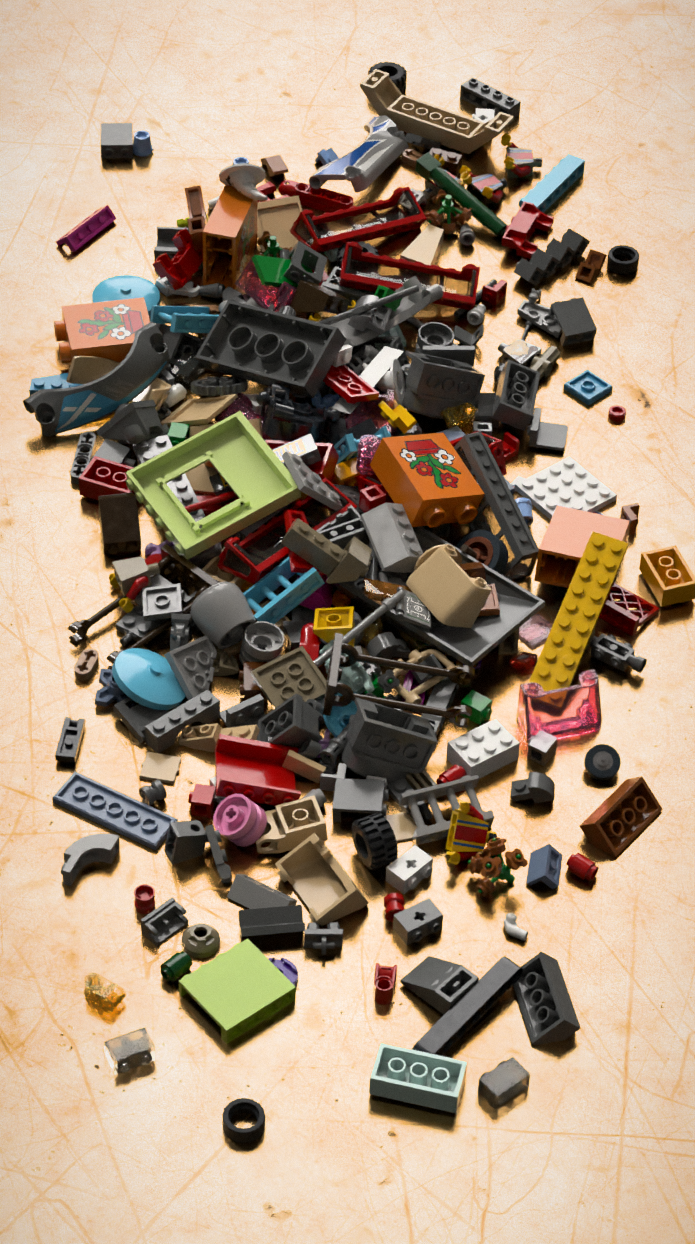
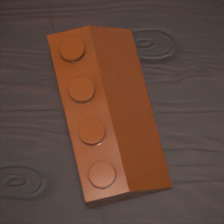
M642 776L626 779L580 825V828L591 844L616 857L663 809Z

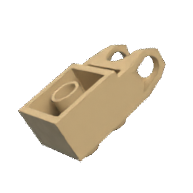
M315 795L276 805L275 809L266 811L267 825L262 834L263 836L256 841V847L259 853H282L293 850L313 833L322 842L327 841L326 822ZM264 842H271L268 847H260Z

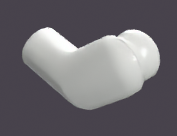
M508 913L503 921L506 932L513 937L525 941L528 931L518 927L515 914Z

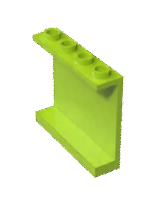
M248 938L241 943L235 944L233 948L225 953L219 954L207 964H202L197 970L186 974L179 980V995L182 997L189 993L221 1027V1039L226 1044L296 1000V987Z

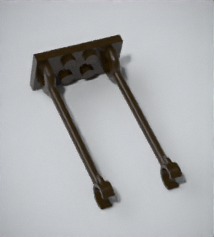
M165 544L161 547L162 559L158 562L159 575L166 580L170 578L176 584L180 583L181 588L189 592L190 595L197 591L193 601L204 590L218 583L184 556L179 555L169 545ZM121 595L87 620L83 619L71 623L67 629L74 633V635L70 636L69 639L74 643L81 642L89 628L119 607V601L122 598H127V596ZM193 601L182 609L183 614L190 613ZM171 618L167 619L128 649H141L172 626ZM124 649L113 651L106 659L113 664L117 656ZM113 665L108 666L107 669L112 670Z
M335 633L329 661L322 715L330 716L332 706H347L357 697L395 709L445 717L449 722L454 723L458 727L469 726L468 718L461 719L457 717L458 714L471 716L472 708L469 706L459 705L442 709L355 694L348 685L339 683L342 676V669L339 667H349L356 662H363L448 677L452 682L457 683L461 687L472 686L471 678L463 679L460 675L469 674L474 676L475 669L473 667L463 665L453 669H443L358 654L355 647L342 643L343 634Z

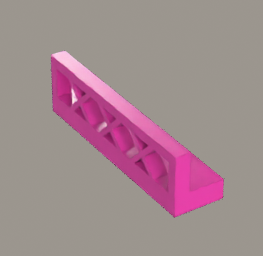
M106 205L94 211L59 238L56 244L59 246L66 243L71 252H74L117 218L110 207Z

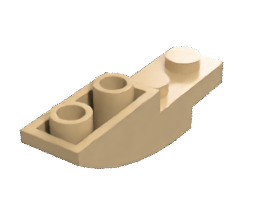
M218 723L189 726L182 730L178 743L193 749L215 752L219 734L256 740L260 729L257 724L221 729Z

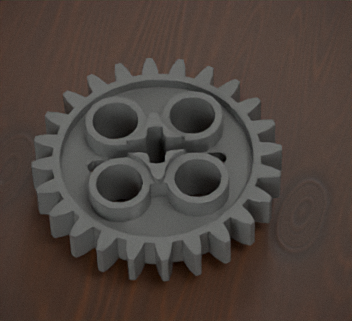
M232 376L221 378L206 377L205 379L191 382V392L203 396L231 395L248 390V380Z

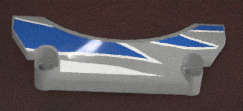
M386 115L372 117L364 125V130L369 133L368 137L349 153L319 168L309 178L310 186L314 189H319L327 180H347V182L351 181L355 193L366 190L409 147L404 132H397V125Z

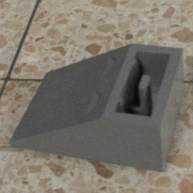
M428 956L402 978L400 983L444 1015L479 980V977L463 965Z

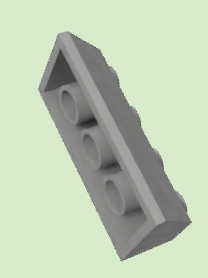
M384 503L362 514L361 520L382 570L413 573L414 566L423 552L403 505Z

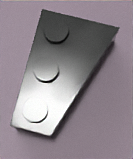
M352 505L347 507V511L343 514L339 513L331 523L327 522L316 530L332 543L338 545L342 550L353 537H356L365 545L369 544V537L361 520V515Z

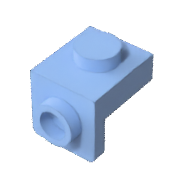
M331 147L327 150L322 149L319 151L314 161L316 163L321 161L323 165H326L339 157Z

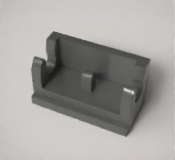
M172 897L141 919V933L158 946L189 924V920L184 916L187 911Z

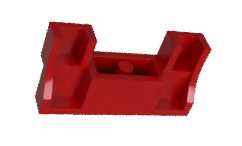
M187 228L178 231L172 239L175 247L179 250L173 259L170 260L167 253L158 256L152 264L160 278L167 277L174 290L183 288L192 279V275L198 271L199 265L203 262V250H194Z

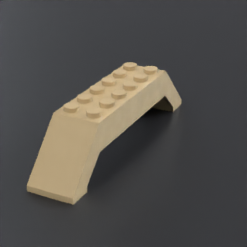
M377 69L360 83V88L379 116L386 115L397 125L399 130L441 142V145L456 149L462 153L470 154L497 137L514 120V116L499 112L493 119L484 123L403 95L390 79L389 73Z

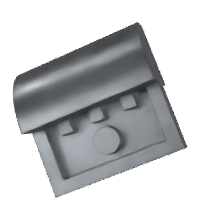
M374 295L362 296L358 299L354 308L376 301L379 297ZM384 305L350 317L348 325L364 332L365 328H368L382 335L392 309Z

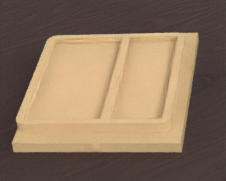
M299 196L258 202V239L262 237L264 231H269L270 235L277 237L280 248L289 249L297 244L298 240L290 233V229L302 211ZM307 230L296 232L311 246ZM260 245L261 252H265L264 246Z
M237 394L188 399L161 422V425L167 424L168 428H170L172 422L189 424V426L207 424L232 404L238 396Z

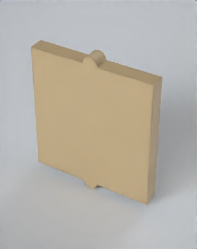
M147 752L144 762L141 763L142 769L139 778L174 784L176 775L180 772L181 757Z
M406 812L385 817L393 829L397 842L412 839L417 826L409 814L407 815Z

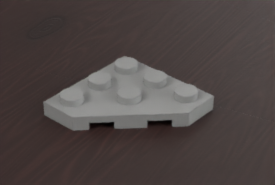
M286 451L282 455L288 470L301 492L335 511H339L343 507L339 501V495L332 491L318 474L311 471L297 454H291Z
M207 635L165 654L188 701L209 690L210 682L213 680L214 668L212 666L217 651Z

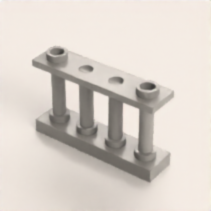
M466 775L459 780L415 791L410 789L401 794L399 805H409L417 826L412 837L414 845L448 837L450 821L444 820L436 797L447 795L452 810L460 807L455 793L464 790L467 792L471 805L483 815L484 821L488 822V827L492 826L494 814L492 810L486 812L482 810L474 790L479 780L478 775ZM428 800L436 820L435 825L427 826L424 824L417 802Z

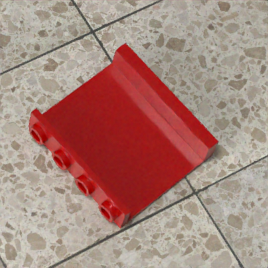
M219 734L215 746L216 796L228 797L233 794H243L252 802L273 806L299 800L301 791H296L295 773L282 767L289 750L298 753V748Z

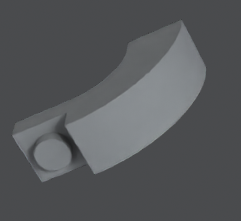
M99 833L82 837L73 842L64 852V863L61 868L63 884L71 886L80 870L89 863L100 861L111 864L120 850L119 836Z

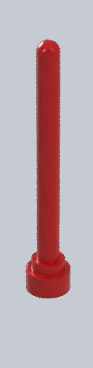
M230 491L185 506V509L188 513L238 496L234 491Z

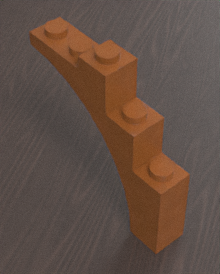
M201 185L184 188L189 213L187 222L195 251L203 250V230L208 221Z

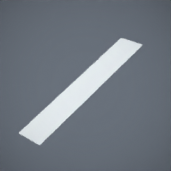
M384 346L359 377L374 387L390 368L391 360L398 359L404 351ZM341 396L331 409L351 414L360 402L350 404Z

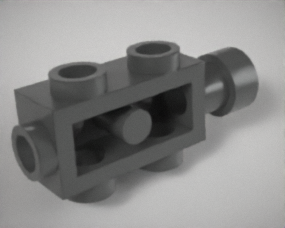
M601 634L599 637L594 636L591 640V656L623 672L628 666H631L633 670L641 673L646 666L647 659L635 656V649L629 643L622 644L616 641L613 635L606 636Z

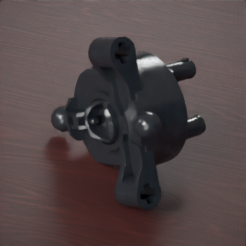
M272 383L269 394L267 392H260L257 395V403L261 406L267 405L262 431L272 437L273 440L294 441L311 433L315 443H320L327 419L335 423L341 417L337 409L326 410L325 407L323 409L318 407L315 409L311 408L308 403L300 404L293 402L292 399L289 400L290 387Z

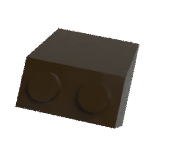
M300 280L290 307L295 310L296 315L310 317L311 315L313 318L314 314L318 313L320 317H333L345 312L350 300L322 285Z
M135 493L98 496L99 523L104 554L141 550V534Z

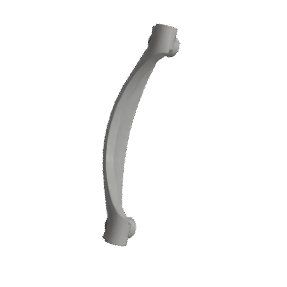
M416 276L407 280L403 284L404 286L395 290L396 293L418 285L420 291L402 298L396 312L391 311L383 333L442 298V288L438 284L428 288L427 286L423 287ZM350 318L330 325L338 327L346 338L344 345L349 344L352 347L359 346L380 336V334L368 328H365L364 332L348 325Z

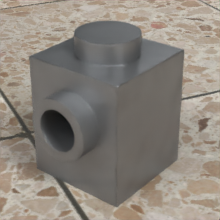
M539 730L528 742L527 758L545 766L556 752L557 737Z

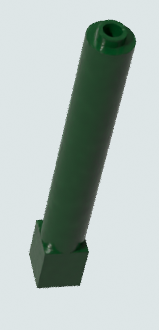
M426 153L416 160L415 171L427 182L432 181L441 190H444L447 195H451L452 199L463 209L464 207L467 209L471 208L472 216L498 239L503 237L507 224L444 171L437 159L430 153Z

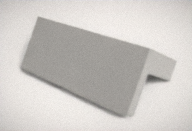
M236 874L227 895L228 898L249 909L296 905L298 901L246 874Z

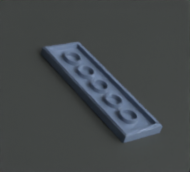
M76 771L52 797V802L153 850H156L166 839L170 822H178L177 818Z

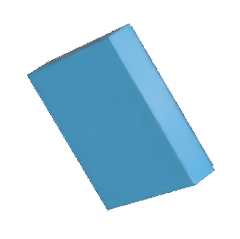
M587 369L564 383L563 389L587 405H590L611 392L613 386Z

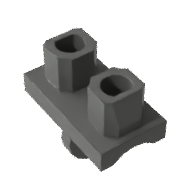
M330 922L327 924V929H319V924L308 923L307 929H304V948L321 949V954L326 955V949L343 947V929H340L338 922Z

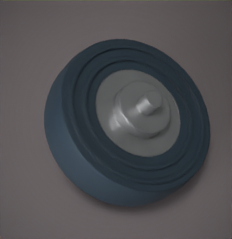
M599 744L590 748L584 759L587 773L592 778L600 781L613 778L618 773L621 765L618 752L606 744Z

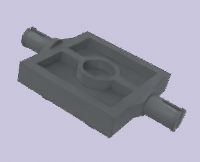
M137 604L131 612L127 613L116 623V630L125 634L119 640L120 644L126 646L131 640L139 641L169 618L144 621L143 607Z

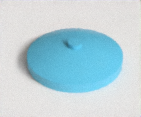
M118 275L103 280L94 288L92 303L144 297L148 315L151 316L152 306L160 305V293L157 286L148 279L135 275Z
M140 648L127 649L122 651L113 663L112 674L119 688L128 697L143 706L156 710H171L178 707L186 696L167 659L153 651Z

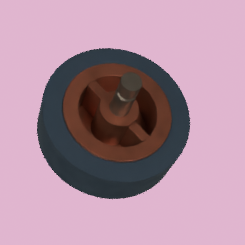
M486 530L473 531L464 536L456 545V548L502 575L508 563V550L504 542L491 532Z

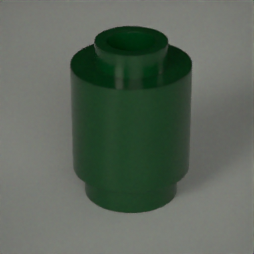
M183 951L174 954L161 964V976L166 981L175 982L190 970L193 964L192 960Z

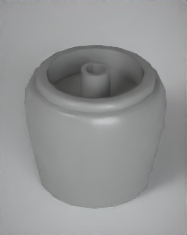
M224 581L210 586L197 596L191 605L190 614L194 623L219 649L231 647L243 640L246 627L256 622L244 594L234 583Z

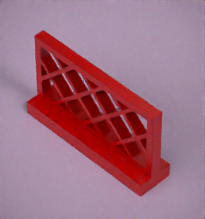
M613 582L599 618L633 636L637 633L638 627L659 613L660 608ZM613 599H622V602H617ZM629 608H637L638 610H629Z

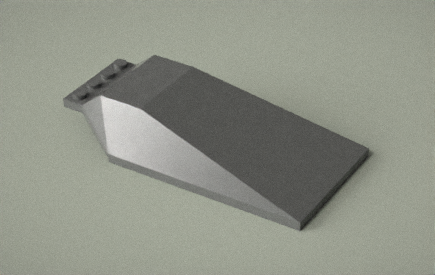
M422 526L412 527L423 553L437 545H451ZM456 548L462 557V564L480 562ZM483 564L487 584H495L500 608L499 615L477 617L471 628L447 625L428 630L404 620H397L395 605L392 610L386 611L379 619L461 663L473 667L544 607L545 601ZM367 571V573H366L363 577L359 576L358 579H361V578H366V579H367V577H368V571ZM355 581L331 584L334 592L338 590L351 598L352 604L369 614L382 605L377 595L371 596L353 585Z

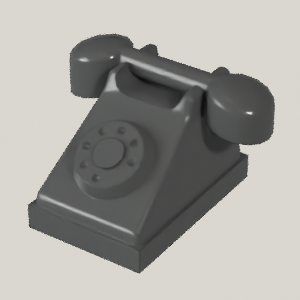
M154 400L131 402L96 430L99 437L115 440L116 443L138 444L151 438L167 435L169 428L167 424L161 425Z
M296 693L258 720L260 731L257 741L300 748V755L313 760L322 749L319 741L323 737L319 734L320 720L323 719V706L320 702L311 698L305 702L302 700L303 697Z

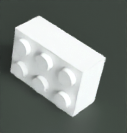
M495 718L447 743L446 758L452 765L462 766L466 770L467 775H478L481 778L517 760L520 742Z

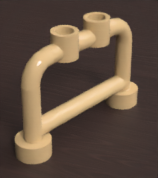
M427 649L421 653L418 650H413L409 654L410 660L407 661L419 664L428 656L434 654L446 669L461 666H456L442 652L436 649ZM397 668L393 670L395 677L405 675L409 671ZM466 674L460 675L461 678L466 676ZM435 675L410 692L401 684L398 687H394V689L406 700L405 702L420 705L422 699L418 695L447 677Z

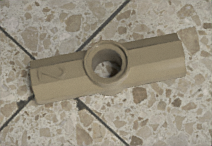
M555 346L548 347L540 356L533 358L529 368L540 372V380L543 376L550 374L552 366L560 358L561 352Z

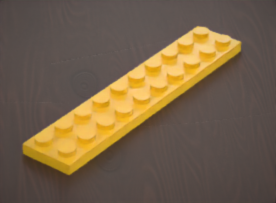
M592 531L524 692L525 698L561 710L629 543Z

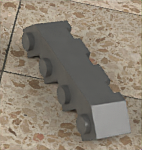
M568 228L567 232L563 234L561 242L553 238L548 243L545 252L537 248L529 262L522 258L516 264L514 273L537 285L540 283L541 278H548L555 273V269L558 267L563 268L571 263L572 258L582 256L590 241Z

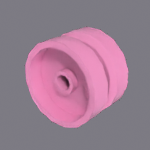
M233 794L222 800L216 808L213 816V825L216 830H219L221 835L235 845L245 847L252 845L264 833L267 825V816L261 807L243 794Z

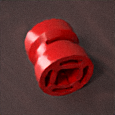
M147 884L137 886L134 890L135 910L141 914L151 913L155 909L154 888Z
M390 893L384 897L385 918L389 922H393L394 915L405 910L404 897L400 893Z

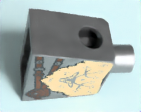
M516 339L509 345L501 342L498 351L502 353L501 362L503 364L509 359L529 368L533 358L541 355L542 348Z

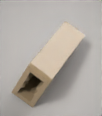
M429 224L400 254V258L410 262L435 265L443 244L444 229ZM416 274V275H419V276L424 277V278H426V279H429V278H430V276H427V275Z

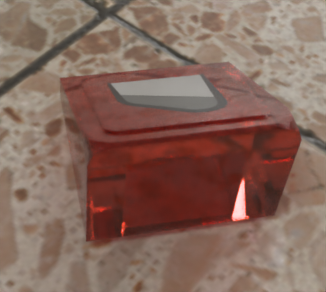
M522 652L511 659L510 663L524 673L537 664L538 655Z

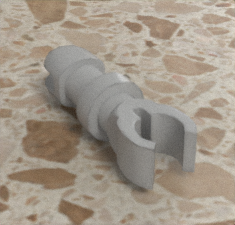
M532 288L528 300L532 303L536 302L541 297L542 290L536 291L535 288Z

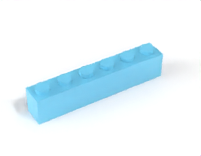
M568 153L548 174H545L540 182H537L532 190L530 189L520 199L519 207L525 201L533 203L544 213L584 173L585 160Z

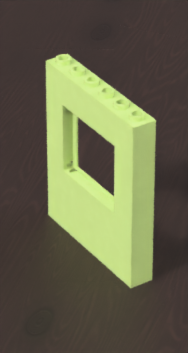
M241 411L126 472L127 480L125 483L128 489L135 492L136 499L140 504L143 503L145 505L146 512L149 516L154 517L157 527L164 530L167 540L173 542L177 553L183 555L186 559L194 557L301 497V491L291 473ZM210 461L239 499L195 522L166 483Z

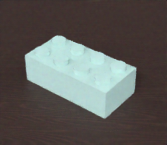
M380 1043L370 1076L369 1094L457 1113L466 1079L467 1062Z

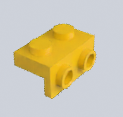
M384 401L378 404L382 410L380 414L386 421L388 420L394 429L398 427L404 434L417 423L415 418L401 404L394 410Z

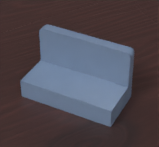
M550 844L531 852L526 883L531 886L542 880L551 889L559 887L563 855Z

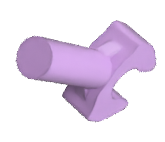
M168 540L159 545L150 542L145 547V555L150 553L151 555L161 554L162 546L165 544L172 546L174 543Z

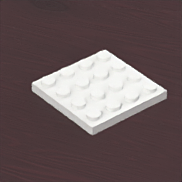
M571 456L515 483L514 487L524 498L531 500L532 505L550 520L556 506L593 513L617 500V494Z

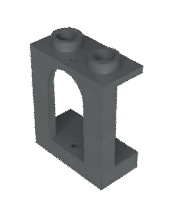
M298 241L290 251L291 263L283 276L299 284L300 280L319 284L327 258ZM301 263L307 266L308 268L312 269L314 273H309L302 268Z

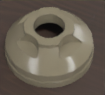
M199 923L191 925L182 935V948L188 955L195 958L212 956L220 947L219 933L208 924ZM203 930L207 934L204 937H198L195 935V932Z

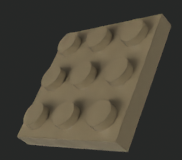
M303 646L251 671V676L273 709L296 693L302 696V700L305 702L310 698L316 701L325 698L327 681Z

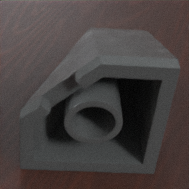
M156 323V326L163 335V341L168 347L169 363L182 368L189 361L197 360L195 356L200 349L198 347L199 344L202 343L200 338L189 333H174L170 331L171 326Z

